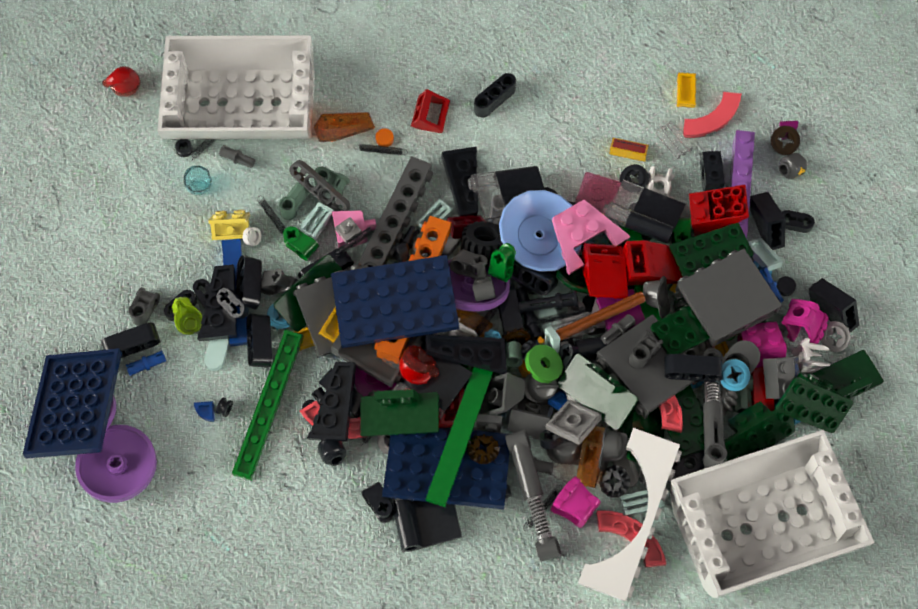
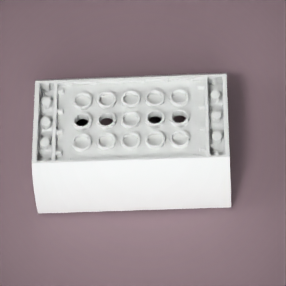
M311 35L166 36L158 120V133L162 139H311L314 94V59ZM203 101L209 102L207 106L200 105ZM221 101L227 102L225 106L218 105ZM256 101L263 102L261 106L254 105ZM274 101L281 102L279 106L272 105Z
M824 430L671 480L670 494L674 516L702 585L707 593L714 598L875 543ZM797 507H804L807 510V515H799L796 510ZM778 514H787L788 521H780L778 518ZM742 525L749 526L751 533L748 535L743 534L740 527ZM724 531L731 533L732 540L725 541L721 533Z

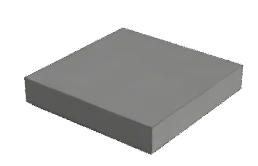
M567 400L546 424V430L580 445L600 422L602 415L571 400Z

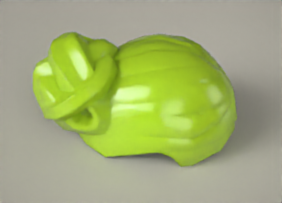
M187 297L175 298L172 310L177 330L185 335H191L201 329L202 313L192 306Z

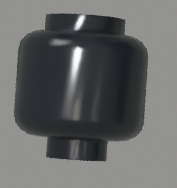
M322 440L317 447L322 461L327 465H339L346 456V449L342 441Z

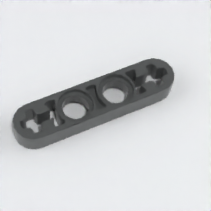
M297 160L290 166L289 171L292 177L324 205L335 211L350 210L349 201L306 162ZM309 178H314L317 181V186H312L309 183ZM323 190L330 192V199L324 197ZM340 204L343 205V208L341 210L338 208Z

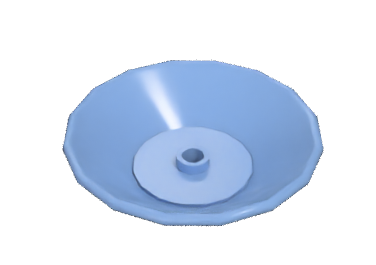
M529 190L515 196L503 209L499 222L502 243L513 245L516 250L515 260L524 267L538 272L556 271L565 267L566 263L561 254L562 250L556 237L552 218L573 205L561 195L546 190ZM536 233H540L541 237H537ZM582 245L574 249L577 254L580 253Z

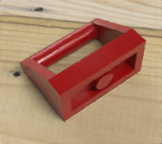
M428 89L418 95L411 127L443 133L450 100ZM430 103L442 105L437 124L426 120Z

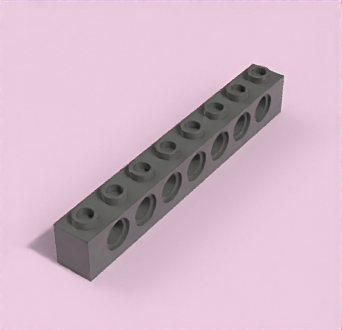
M413 156L410 157L376 226L377 230L372 234L358 264L374 267L387 265L389 258L393 259L395 253L394 246L397 243L400 244V239L404 235L402 231L404 227L408 228L411 221L410 215L412 212L415 213L419 204L417 201L425 193L426 187L424 186L426 182L431 181L433 176L431 171L432 164ZM417 178L419 181L415 182L412 179ZM409 193L412 196L406 197L405 194ZM397 209H404L405 211L398 212ZM396 224L397 227L392 228L389 225ZM384 239H387V240H389L390 242H389V243H382L381 241L384 240ZM375 255H380V256H382V258H381V259H375L374 256H375Z

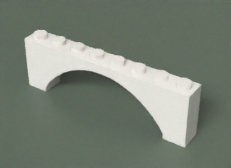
M633 428L626 450L632 452L646 480L648 506L645 521L636 537L621 552L596 564L588 565L585 563L578 582L579 585L622 601H626V598L631 599L635 588L631 586L633 578L638 579L641 567L638 566L640 558L645 559L648 547H645L647 539H652L655 528L651 527L654 519H659L662 510L658 508L661 500L665 501L669 490L665 488L667 481L671 482L675 473V470L672 469L674 461L678 463L682 451L678 450L680 444Z

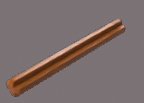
M642 292L635 293L557 329L556 332L560 336V341L646 301L645 296Z

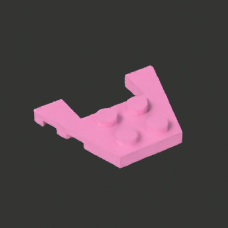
M584 199L552 218L568 275L584 266V263L574 249L600 233L604 232L613 246H619L630 239L629 234Z

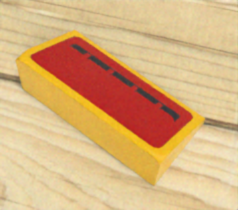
M613 138L609 154L645 162L649 145Z

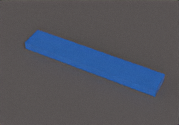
M241 239L223 240V265H234L236 287L237 263L242 256ZM236 306V308H237V310H238L237 313H241L240 307H239V306ZM247 316L243 319H237V338H229L230 347L247 345Z

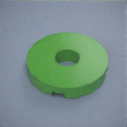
M539 344L526 354V369L531 372L535 380L541 383H551L561 375L563 370L562 360L553 348ZM541 360L546 363L547 368L541 365Z

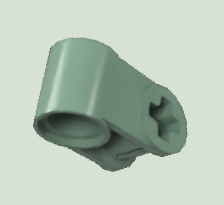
M323 166L315 169L321 177H326L325 180L343 195L342 191L350 183L348 177ZM314 179V185L317 186V181Z

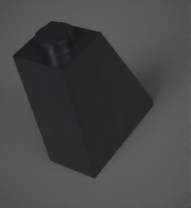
M769 192L750 196V211L761 238L772 250L785 247L786 218Z
M823 278L811 285L809 288L810 301L819 305V309L827 314L830 322H842L849 328L850 333L859 326L856 299Z

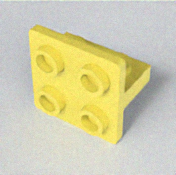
M234 210V213L216 211L208 220V223L211 224L212 240L243 239V232L249 227L250 212H245V210Z

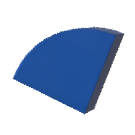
M562 390L548 399V405L559 411L567 402V395Z
M213 401L194 402V408L203 420L215 422Z

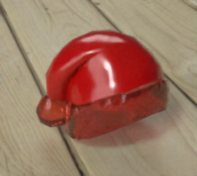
M128 66L116 68L102 81L104 87H110L112 92L121 97L133 95L139 89L141 83L139 75Z
M411 345L402 354L399 369L406 381L422 385L427 383L431 377H436L439 374L438 368L435 367V360L431 356L426 355V352L420 347Z

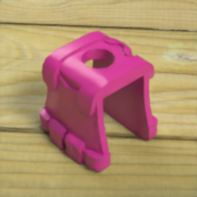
M791 299L786 316L782 319V324L785 325L788 331L787 338L789 341L794 342L801 327L805 328L808 338H810V343L818 344L819 340H822L828 326L829 317L819 309L820 307L817 303L801 299Z
M575 476L558 494L550 511L582 528L601 502Z

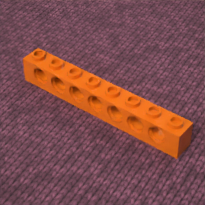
M429 216L428 221H424L421 232L423 234L421 238H417L414 247L416 252L410 255L409 261L441 256L451 232L452 222ZM435 237L436 240L431 241L428 238ZM423 253H428V254H430V256H429V257H423L422 254H423ZM409 338L398 339L396 342L380 341L376 343L374 349L377 350V357L399 365Z

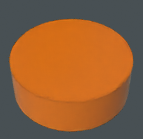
M387 128L377 131L375 135L376 143L383 147L391 146L394 142L393 132Z

